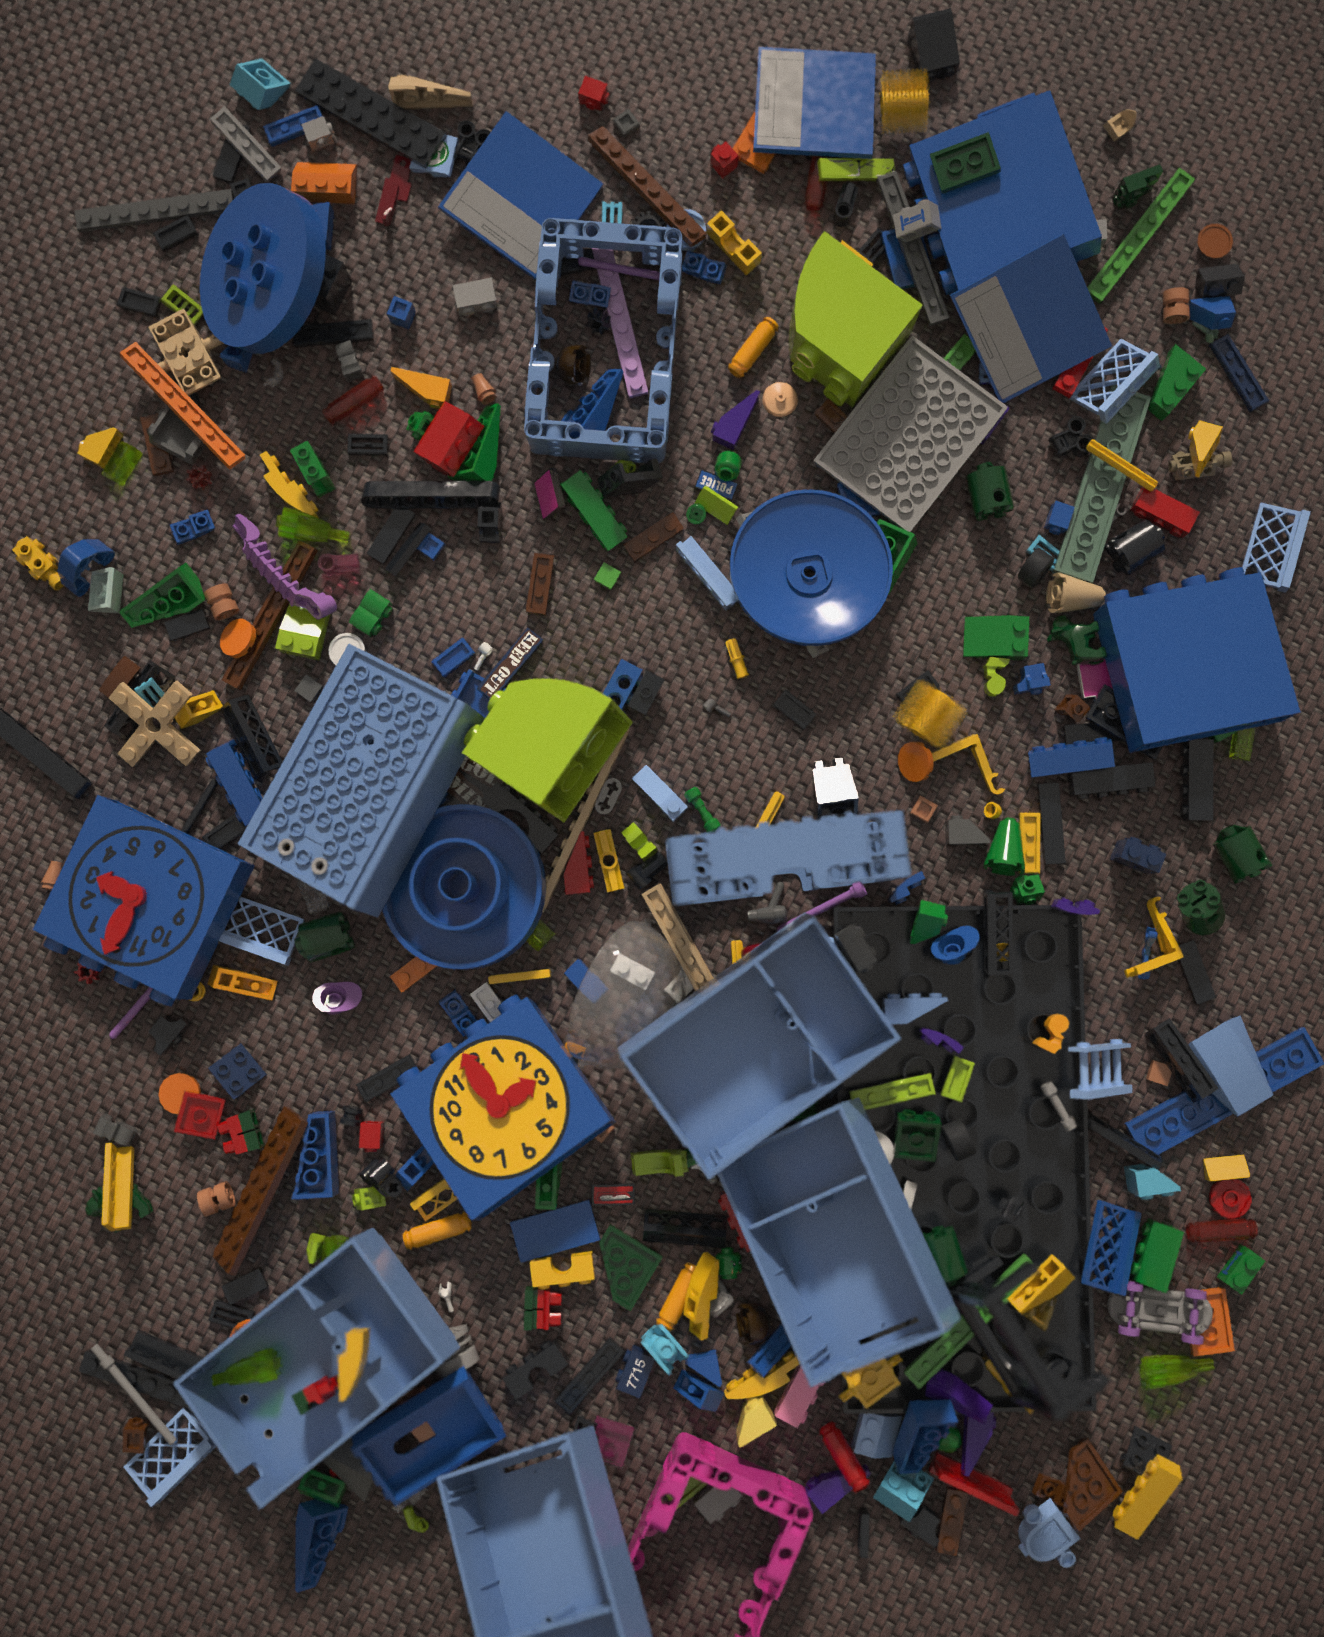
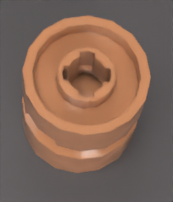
M1182 287L1165 290L1162 294L1163 306L1165 307L1163 309V322L1179 324L1190 319V307L1187 305L1189 303V290Z
M226 583L215 585L204 592L207 603L212 605L210 610L215 620H224L239 612L236 601L231 599L233 595L231 589Z
M227 1181L214 1185L213 1189L209 1187L197 1193L198 1205L205 1217L218 1213L219 1209L223 1211L235 1206L234 1192Z

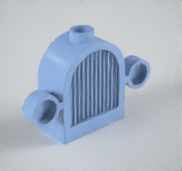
M1051 1498L1039 1507L1035 1504L1027 1505L1023 1510L1025 1518L1022 1520L1018 1530L1021 1541L1018 1547L1025 1557L1030 1555L1034 1560L1041 1562L1050 1561L1057 1557L1062 1567H1071L1075 1563L1076 1558L1069 1547L1080 1540L1071 1524Z

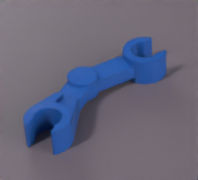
M1147 927L1145 946L1142 949V963L1148 961L1150 948L1157 938L1156 928ZM1150 971L1138 975V978L1149 979Z

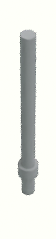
M98 1343L94 1345L91 1351L101 1361L99 1364L104 1370L107 1369L169 1445L173 1444L177 1440L176 1437L113 1363L115 1360L110 1355H107Z

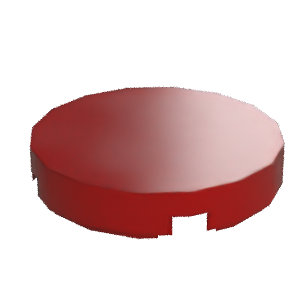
M1238 1179L1219 1180L1211 1186L1209 1203L1218 1215L1227 1219H1233L1246 1214L1251 1206L1252 1197L1250 1196L1248 1186L1243 1181Z

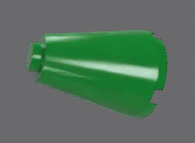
M1004 818V820L999 822L984 862L985 870L989 867L992 869V873L1005 876H1015V872L1019 871L1020 875L1025 873L1020 823L1016 822V819Z

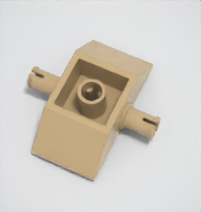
M184 308L149 326L154 339L165 357L163 358L164 361L158 363V365L166 373L171 371L174 374L181 389L188 396L221 379L210 350L222 345L223 342L218 340L214 334L206 339L201 338Z

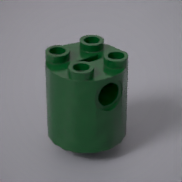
M992 462L977 465V471L966 476L976 521L986 520L989 516H994L995 519L1005 517L1007 512L1014 510L1006 467L993 466Z
M1235 824L1228 826L1220 831L1216 842L1213 843L1234 884L1245 880L1246 876L1250 878L1258 876L1262 873L1261 871L1272 866L1251 826L1241 827Z
M1197 880L1186 885L1177 896L1178 907L1186 927L1191 932L1198 935H1210L1217 932L1223 926L1225 910L1220 894L1214 886L1206 883L1204 880Z
M335 912L299 924L298 933L294 939L298 953L310 963L355 948L354 940L348 934V930H351L348 919H345L343 912Z
M943 1225L936 1226L931 1229V1233H922L946 1287L949 1288L957 1285L960 1278L968 1273V1269L953 1226L945 1228Z

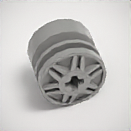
M466 1324L449 1328L456 1337L455 1340L460 1345V1348L436 1367L438 1376L441 1378L450 1375L462 1366L467 1369L480 1359L475 1345L465 1346L472 1338L470 1334H466L468 1332Z

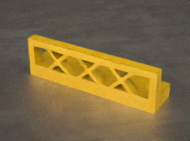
M105 1143L102 1225L109 1231L131 1229L134 1148L132 1146L117 1148L112 1143Z
M445 1178L413 1199L410 1203L414 1211L416 1209L419 1211L425 1222L458 1199L452 1191L451 1199L448 1201L438 1200L439 1194L443 1190H452ZM428 1201L435 1202L434 1211L427 1215L421 1206Z

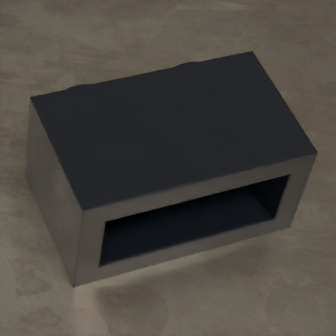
M1238 264L1199 268L1195 288L1201 298L1242 294L1245 275Z

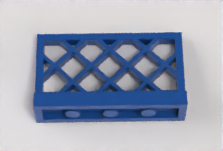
M1097 1200L1081 1284L1126 1296L1142 1213ZM1104 1207H1106L1109 1214L1105 1218L1103 1217ZM1109 1221L1113 1224V1228L1110 1231L1106 1225ZM1102 1228L1104 1236L1100 1239L1098 1235L1099 1230ZM1107 1241L1109 1249L1105 1252L1102 1245ZM1098 1249L1100 1257L1095 1260V1251ZM1103 1262L1105 1270L1100 1272L1098 1266ZM1094 1270L1096 1278L1089 1281L1091 1272Z

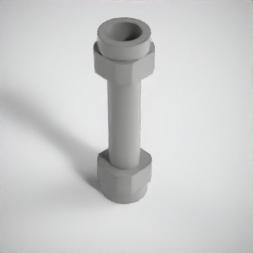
M1052 1081L1041 1086L1042 1092L1051 1100L1061 1118L1060 1123L1067 1132L1077 1127L1074 1118L1068 1115L1057 1096V1089Z

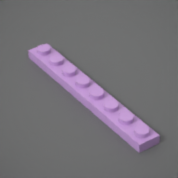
M592 248L595 260L616 263L613 250ZM597 268L600 284L611 287L607 312L608 316H611L610 324L621 368L624 371L623 376L629 399L648 394V389L619 273Z

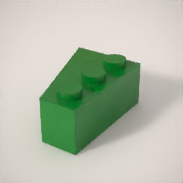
M1175 344L1167 354L1147 410L1163 421L1205 372L1206 368Z

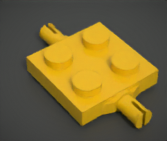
M896 1353L888 1360L882 1358L848 1373L846 1371L842 1372L841 1374L846 1379L849 1388L839 1394L841 1400L845 1403L852 1396H855L866 1409L900 1385L892 1367L902 1361L901 1357Z

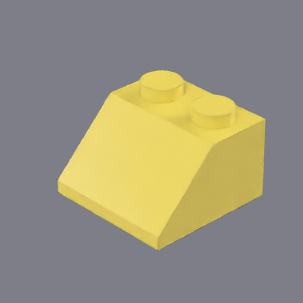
M763 1395L746 1398V1401L743 1402L736 1430L740 1448L776 1427L774 1413Z

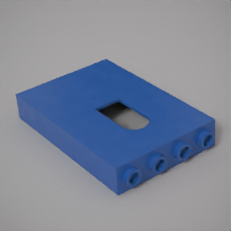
M462 1366L351 1436L353 1442L351 1449L356 1458L360 1457L362 1459L361 1463L365 1471L372 1473L371 1476L375 1485L382 1487L385 1499L387 1501L391 1500L396 1507L437 1481L436 1477L448 1474L505 1438L506 1433L501 1421L466 1368ZM427 1421L436 1435L407 1453L399 1454L394 1451V1443L399 1438Z

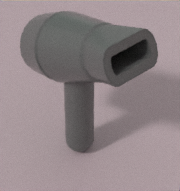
M783 882L776 884L768 907L748 911L749 923L778 924L786 922L787 910L784 905H778L784 889Z

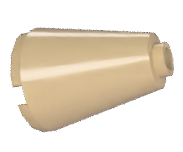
M1063 573L1053 574L1052 576H1055L1053 581H1049L1047 586L1046 603L1050 604L1051 609L1048 608L1051 613L1099 607L1105 601L1104 596L1106 593L1101 586Z

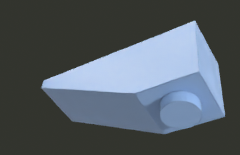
M647 765L632 778L672 822L688 809V806Z

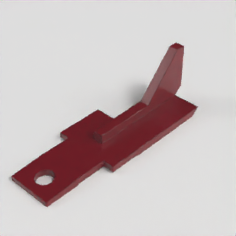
M396 155L390 178H385L375 222L383 223L387 227L391 224L396 200L408 202L412 185L408 182L411 160L406 157ZM405 161L406 165L401 166L400 162Z

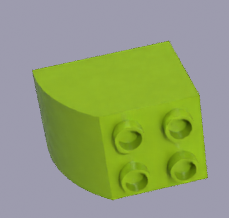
M824 231L810 251L798 282L789 326L788 341L789 357L794 363L792 365L793 372L806 382H810L813 378L826 387L823 390L824 395L834 404L842 406L846 402L853 408L911 335L923 305Z
M528 679L509 683L505 691L499 690L491 697L487 706L489 714L481 725L476 724L469 729L464 738V745L466 747L462 753L490 774L565 823L633 722L611 698L595 689L565 680Z

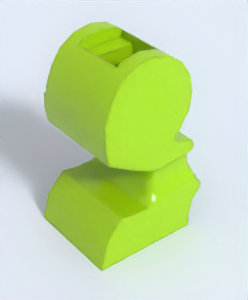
M989 657L986 660L983 669L984 678L988 679V681L984 685V691L988 696L995 697L1004 690L1006 680L998 675L995 670H1002L1008 665L1010 659Z
M634 822L621 832L643 861L658 851L652 842L649 843L646 835Z

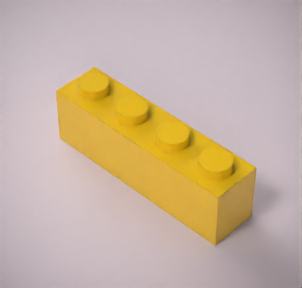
M1159 1454L1153 1460H1150L1144 1473L1137 1477L1133 1488L1126 1492L1120 1506L1117 1505L1113 1511L1115 1528L1138 1540L1182 1481L1180 1466Z

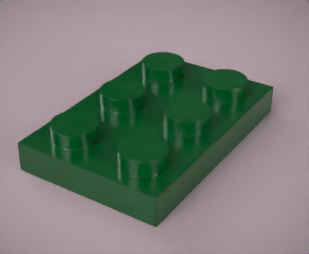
M989 132L930 154L942 194L1001 172Z

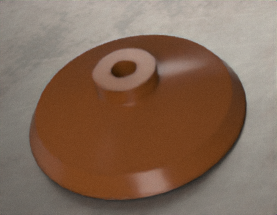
M1209 224L1198 235V246L1202 253L1208 257H1223L1232 248V234L1223 225Z

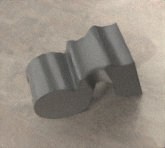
M351 340L336 344L335 348L343 376L347 383L365 378L357 361L358 357Z
M107 1113L102 1115L93 1134L99 1137H106L109 1141L114 1140L124 1146H131L138 1130L124 1122H112L113 1117Z

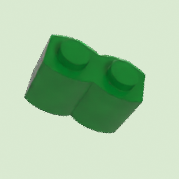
M369 589L348 623L370 637L377 635L382 628V620L391 615L393 604Z

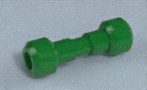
M693 787L685 792L684 796L699 811L700 817L705 823L704 829L706 832L713 833L721 828V824L717 818H713L710 812L707 811L701 799L702 793L699 788Z

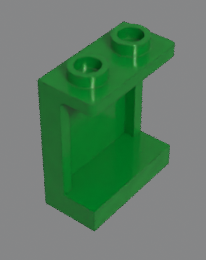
M308 440L290 450L308 485L312 486L318 498L336 489L322 461Z

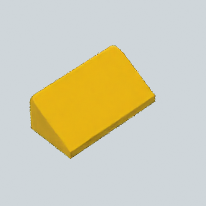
M1243 1154L1203 1159L1204 1175L1208 1181L1250 1177Z

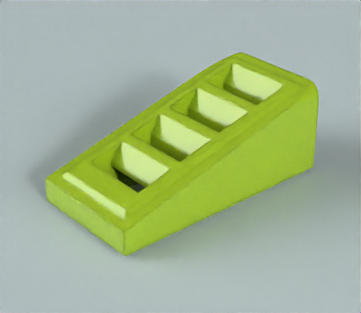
M174 284L161 298V302L175 313L183 308L185 309L190 304L191 308L187 311L188 316H190L196 308L198 312L193 318H190L194 326L203 316L202 307ZM175 295L179 296L174 303L170 302ZM181 300H185L183 305L180 308H178L177 305L181 302Z
M311 1233L306 1249L309 1263H315L323 1255L326 1235Z

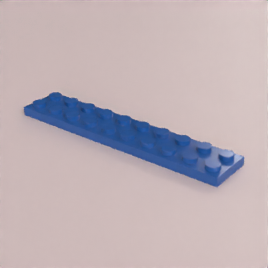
M1305 1027L1293 1031L1256 1052L1272 1092L1324 1065V1061ZM1183 1091L1124 1123L1132 1139L1159 1155L1233 1113L1213 1093L1193 1103L1186 1092Z

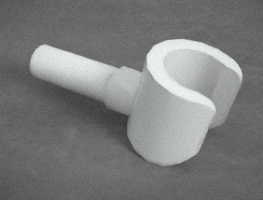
M483 642L478 648L482 655L474 667L476 670H479L484 659L492 653V647L486 642Z
M448 1282L447 1289H445L440 1283L439 1296L445 1299L448 1311L453 1312L454 1309L450 1297L452 1284Z

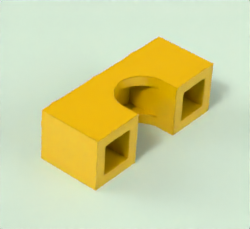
M722 210L707 223V235L745 275L749 274L761 263L762 252L749 239L743 241L735 230V224Z
M593 1252L572 1253V1266L566 1271H559L554 1267L552 1256L530 1260L532 1286L542 1290L548 1289L550 1285L558 1284L559 1287L570 1286L571 1282H579V1284L591 1283V1280H595Z

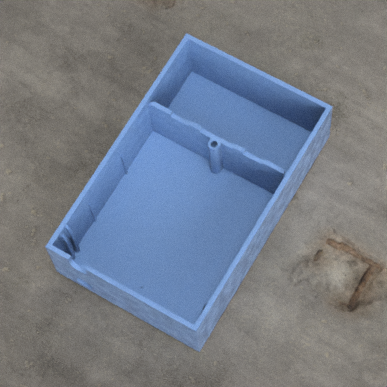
M859 1097L840 1103L765 1138L717 1173L810 1387L828 1381L844 1371L848 1373L942 1335L961 1319ZM918 1317L919 1322L863 1345L859 1342L861 1339Z
M594 1426L567 1433L436 1477L476 1637H652ZM560 1449L562 1451L560 1456L505 1473L504 1468Z

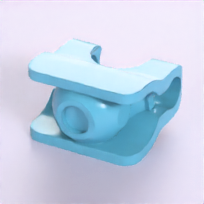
M662 1324L653 1325L641 1337V1344L668 1376L672 1374L674 1362L689 1358V1355Z

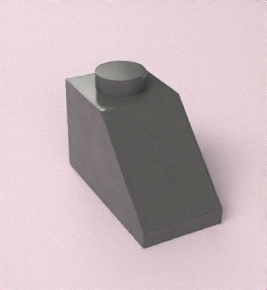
M951 816V819L945 821L946 845L990 843V839L969 819H963V816Z

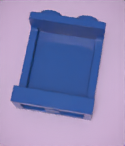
M469 669L467 673L464 672L459 680L461 684L458 690L452 692L451 696L468 704L486 718L489 714L487 706L490 699L477 690V687L485 678Z

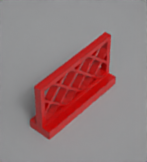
M936 1451L928 1468L929 1473L1014 1516L1018 1515L1019 1509L1011 1498L1013 1492L1011 1486L974 1468L969 1476H964L961 1473V1462Z

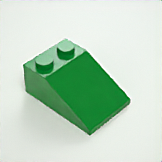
M1030 616L965 617L963 657L987 659L989 657L1023 661L1028 657Z

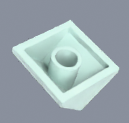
M112 567L92 571L88 611L119 613L123 585V574Z

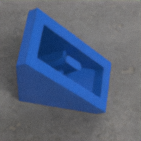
M228 345L220 353V357L228 367L247 372L253 353Z
M716 1349L690 1354L689 1358L685 1359L686 1365L718 1387H721L722 1379Z

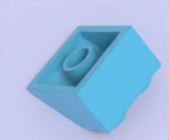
M263 59L236 64L230 86L258 110L271 107L291 84Z

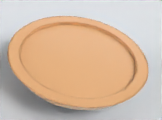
M783 382L773 383L764 391L762 398L763 406L771 415L785 417L791 414L797 407L798 396L795 389L789 384Z

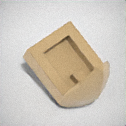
M1123 110L1103 125L1113 141H1116L1133 128L1136 121V111Z

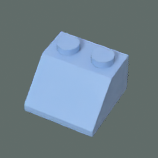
M895 1413L859 1414L851 1443L854 1453L871 1458L892 1457L902 1415Z

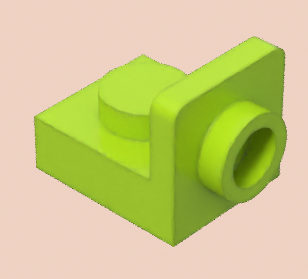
M373 1186L354 1189L352 1201L357 1210L386 1206L385 1196H382Z

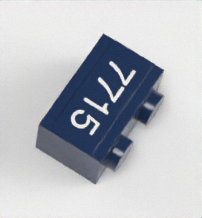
M632 1345L631 1350H626L623 1357V1362H625L623 1370L619 1369L615 1377L618 1390L637 1398L641 1397L655 1361L647 1350Z

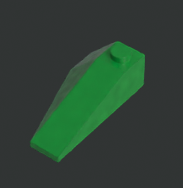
M500 404L486 406L477 421L484 425V428L455 476H448L449 479L455 481L493 480L497 465Z
M184 563L121 609L119 613L130 627L133 628L155 620L189 612L202 603L205 597L199 578L190 566Z

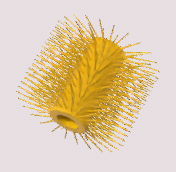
M918 68L916 78L912 69L909 82L907 83L905 82L906 77L908 79L906 69L904 76H902L901 70H899L896 82H893V76L895 77L894 71L892 70L890 76L887 70L884 84L882 81L880 86L882 91L880 94L879 110H881L882 123L880 121L883 131L884 121L886 124L888 121L890 133L893 134L896 121L900 120V127L897 126L898 132L900 134L902 126L905 134L909 119L911 133H913L914 125H918L917 132L918 130L920 132V121L919 124L917 123L918 118L919 120L921 119L924 132H926L928 122L926 115L930 102L929 88L926 85L927 81L929 83L926 69L923 71V79H920L921 83L917 80V77L920 78V70Z
M920 684L921 686L917 688L919 695L916 694L917 701L913 693L911 696L912 702L909 704L906 701L909 709L900 723L903 726L906 724V727L908 726L907 729L919 738L928 740L930 743L932 739V743L934 744L935 742L937 746L938 742L936 739H939L942 734L944 735L943 738L947 735L948 731L944 732L947 727L949 728L947 723L949 722L951 725L953 720L956 721L955 718L961 714V706L957 705L958 703L956 702L953 704L951 698L954 697H948L943 692L934 690L929 686H926L927 689L925 690L923 685Z

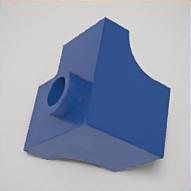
M1044 663L1022 667L1020 669L1021 680L1013 686L1014 695L1030 692L1031 695L1043 693L1042 690L1051 685Z

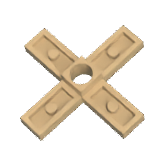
M175 681L155 707L152 708L124 682L120 683L109 699L132 718L139 727L121 748L118 755L134 767L154 742L158 741L181 763L188 766L201 750L172 725V722L193 694L180 682ZM153 718L160 722V729L154 726Z

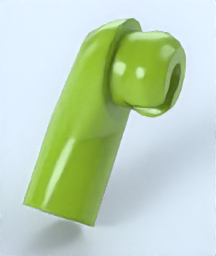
M412 1505L402 1509L410 1529L420 1533L428 1530V1521L415 1515Z

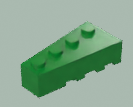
M580 470L559 485L558 488L561 492L566 491L568 502L575 509L578 508L580 518L586 525H590V531L607 552L627 538L625 534L627 529L621 522L618 523L615 520L614 516L616 514L609 505L606 507L603 503V495L598 489L594 490L590 484L592 480L586 472L582 473Z

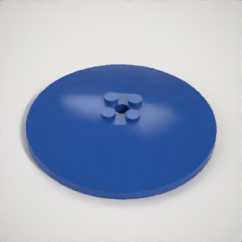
M822 490L791 491L775 496L761 504L741 525L734 539L730 555L731 584L744 612L758 627L768 634L797 645H829L857 634L879 613L886 601L892 582L893 564L891 551L878 523L855 502L838 494ZM811 569L815 575L807 577L804 574V570Z

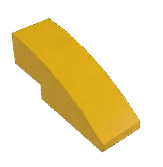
M353 1328L346 1333V1351L338 1356L340 1401H345L353 1394L362 1376L368 1357L370 1328Z

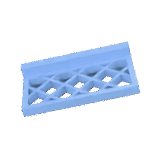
M1120 339L1077 385L1069 399L1099 415L1100 420L1107 424L1160 367L1159 356L1153 351L1147 353ZM1121 347L1129 350L1128 354L1117 356V352ZM1132 358H1144L1141 363L1132 364ZM1130 360V365L1118 367L1117 361ZM1115 362L1116 368L1104 370L1103 367L1106 363ZM1131 370V374L1128 377L1119 378V372ZM1116 373L1117 379L1105 381L1104 375ZM1102 376V382L1090 384L1093 377ZM1117 384L1118 388L1115 391L1106 393V386ZM1103 387L1102 394L1091 395V389ZM1088 390L1089 396L1080 398L1076 396L1080 391ZM1104 399V403L1099 408L1092 405V401Z
M1260 502L1242 565L1244 573L1246 568L1254 564L1257 571L1261 572L1265 586L1277 588L1278 591L1286 593L1291 585L1311 511L1302 510L1300 512ZM1263 509L1271 511L1275 517L1265 522L1261 515ZM1286 514L1295 516L1293 523L1287 527L1280 518ZM1277 520L1282 529L1273 534L1268 524ZM1264 527L1269 537L1260 541L1256 532ZM1285 532L1289 538L1288 542L1280 545L1275 536ZM1272 539L1277 548L1268 553L1262 543ZM1259 546L1264 555L1255 560L1251 550ZM1279 550L1283 560L1275 564L1270 555ZM1267 558L1272 567L1262 571L1257 562ZM1274 569L1278 575L1277 582L1268 581L1265 574Z
M240 897L238 901L242 908L234 911L230 917L234 927L227 931L224 930L219 941L289 966L290 957L295 947L294 939L298 933V925L304 923L305 919ZM252 906L258 907L261 915L250 919L246 909ZM243 911L247 921L237 925L233 915ZM271 913L277 914L280 922L269 926L265 916ZM262 918L266 928L256 932L252 922ZM291 919L298 921L296 930L288 933L284 923ZM249 924L253 934L243 937L239 928ZM282 925L285 935L275 939L271 929ZM268 931L272 941L262 944L257 935ZM286 937L290 943L287 952L280 950L277 945L278 941Z
M183 1407L166 1424L170 1431H174V1436L177 1439L173 1444L164 1443V1437L158 1432L146 1444L145 1452L143 1454L137 1453L124 1466V1469L148 1497L146 1501L151 1507L159 1504L217 1447L188 1408ZM183 1414L189 1420L188 1428H179V1418ZM178 1431L188 1432L187 1444L178 1443ZM192 1432H199L204 1439L199 1444H192ZM151 1446H159L158 1458H149V1448ZM163 1446L173 1447L172 1459L163 1458ZM177 1447H187L184 1459H177ZM136 1461H144L143 1473H137L133 1469L132 1465ZM148 1461L158 1462L157 1474L148 1473ZM162 1462H172L169 1474H161ZM147 1477H157L156 1487L152 1491L147 1486Z

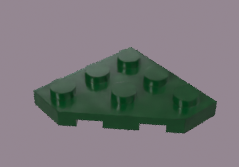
M609 1224L599 1241L612 1298L613 1301L631 1311L663 1256Z

